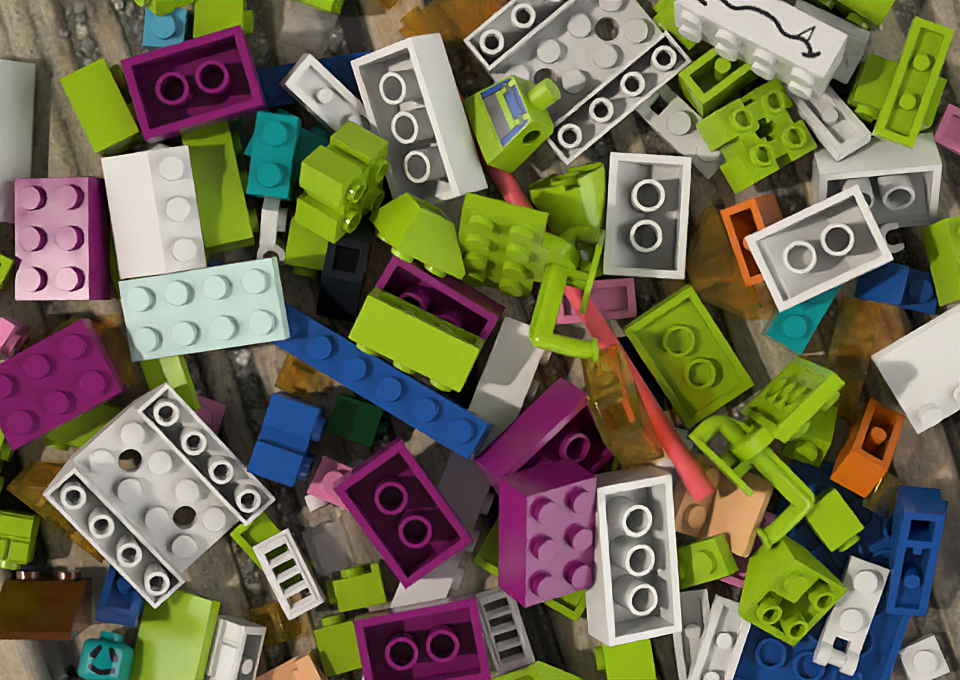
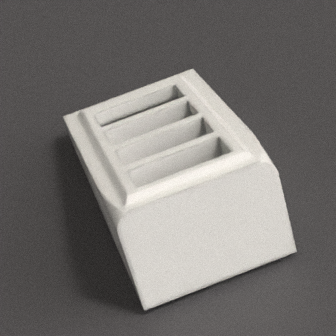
M289 528L252 547L289 621L325 602L326 597ZM285 543L287 544L289 549L287 552L269 560L266 553ZM293 558L296 565L277 575L274 568ZM301 573L302 581L287 589L284 588L283 581ZM308 587L311 594L292 603L290 596Z
M498 586L476 593L481 624L496 673L501 674L535 662L516 600ZM507 598L509 605L486 612L484 604ZM512 614V621L491 627L489 620ZM511 630H517L518 636L496 643L494 636ZM522 645L523 652L501 659L499 652Z

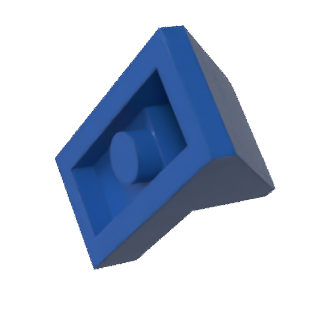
M887 263L859 276L854 293V298L929 315L935 314L938 301L931 273L895 263Z
M111 564L95 610V620L135 628L138 617L143 614L146 599Z

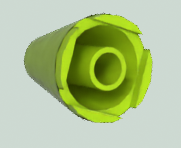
M590 162L567 168V173L557 177L553 173L528 186L530 198L538 211L549 213L547 226L553 235L559 237L569 227L575 225H588L605 230L608 181L607 171L602 162ZM577 242L576 249L580 252L581 262L582 260L592 262L596 247ZM604 243L595 277L603 275Z

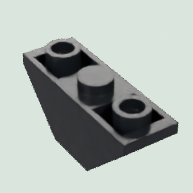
M369 211L361 218L360 223L352 233L347 232L335 244L329 241L321 276L316 315L355 323L376 227L369 220L372 211Z

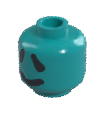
M100 631L99 638H89L84 641L77 673L84 680H129L134 649L130 645L123 643L124 635Z

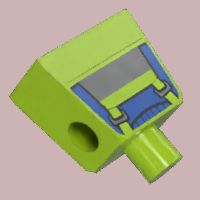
M511 75L462 101L463 108L487 165L512 173L553 133L554 125L547 107L560 99L561 94L552 80L545 78L535 85L533 82L519 76Z

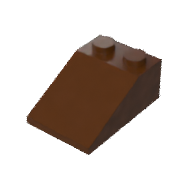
M17 570L16 576L4 580L0 592V640L71 641L92 625V577H81L80 570H58L56 577H41V570Z

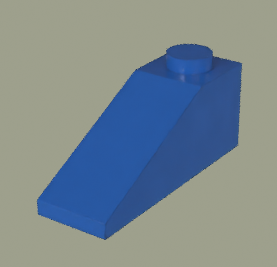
M899 485L892 521L888 565L890 572L887 578L885 613L926 617L946 517L940 489Z

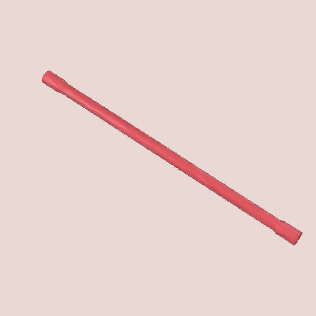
M458 90L459 96H460V99H461V102H462V101L465 100V99L463 98V96L461 95L460 91ZM466 115L479 160L505 201L534 209L512 173L487 165ZM566 285L564 294L592 338L596 337L598 339L599 349L675 466L677 475L695 503L715 492L716 489L699 462L692 457L592 298L589 297L585 314L579 313L585 290Z

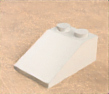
M858 184L745 237L779 312L893 261L890 250Z

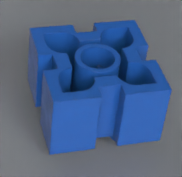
M281 391L273 393L246 471L291 487L298 484L300 479L305 481L306 478H309L316 455L309 452L312 442L322 440L329 417L323 416L325 406Z

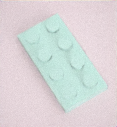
M277 256L118 282L132 362L290 338Z

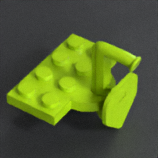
M467 192L462 207L458 243L466 272L462 281L472 287H481L483 285L499 289L502 294L510 297H520L522 295L529 298L534 281L542 282L529 328L528 338L530 342L540 349L574 358L592 359L593 362H597L599 358V345L596 337H593L592 340H581L553 332L566 285L585 290L579 313L585 314L607 230L588 225H575L569 227L558 237L545 232L549 213ZM577 242L596 247L592 262L585 260L581 262L580 252L576 249Z
M797 355L740 411L746 417L743 422L728 416L715 415L701 422L688 435L704 455L748 497H751L754 492L741 478L754 466L790 503L770 525L764 529H757L758 536L767 550H770L772 548L771 545L782 539L813 508L815 503L813 492L768 445L775 438L785 444L789 439L794 441L802 436L810 426L808 420L819 409L825 411L831 407L840 396L838 390L845 384L834 371ZM719 431L729 440L726 445L729 453L725 451L720 457L706 445Z

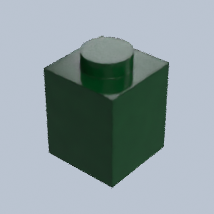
M338 393L325 432L372 447L375 439L383 441L390 418L383 416L384 409L374 403Z

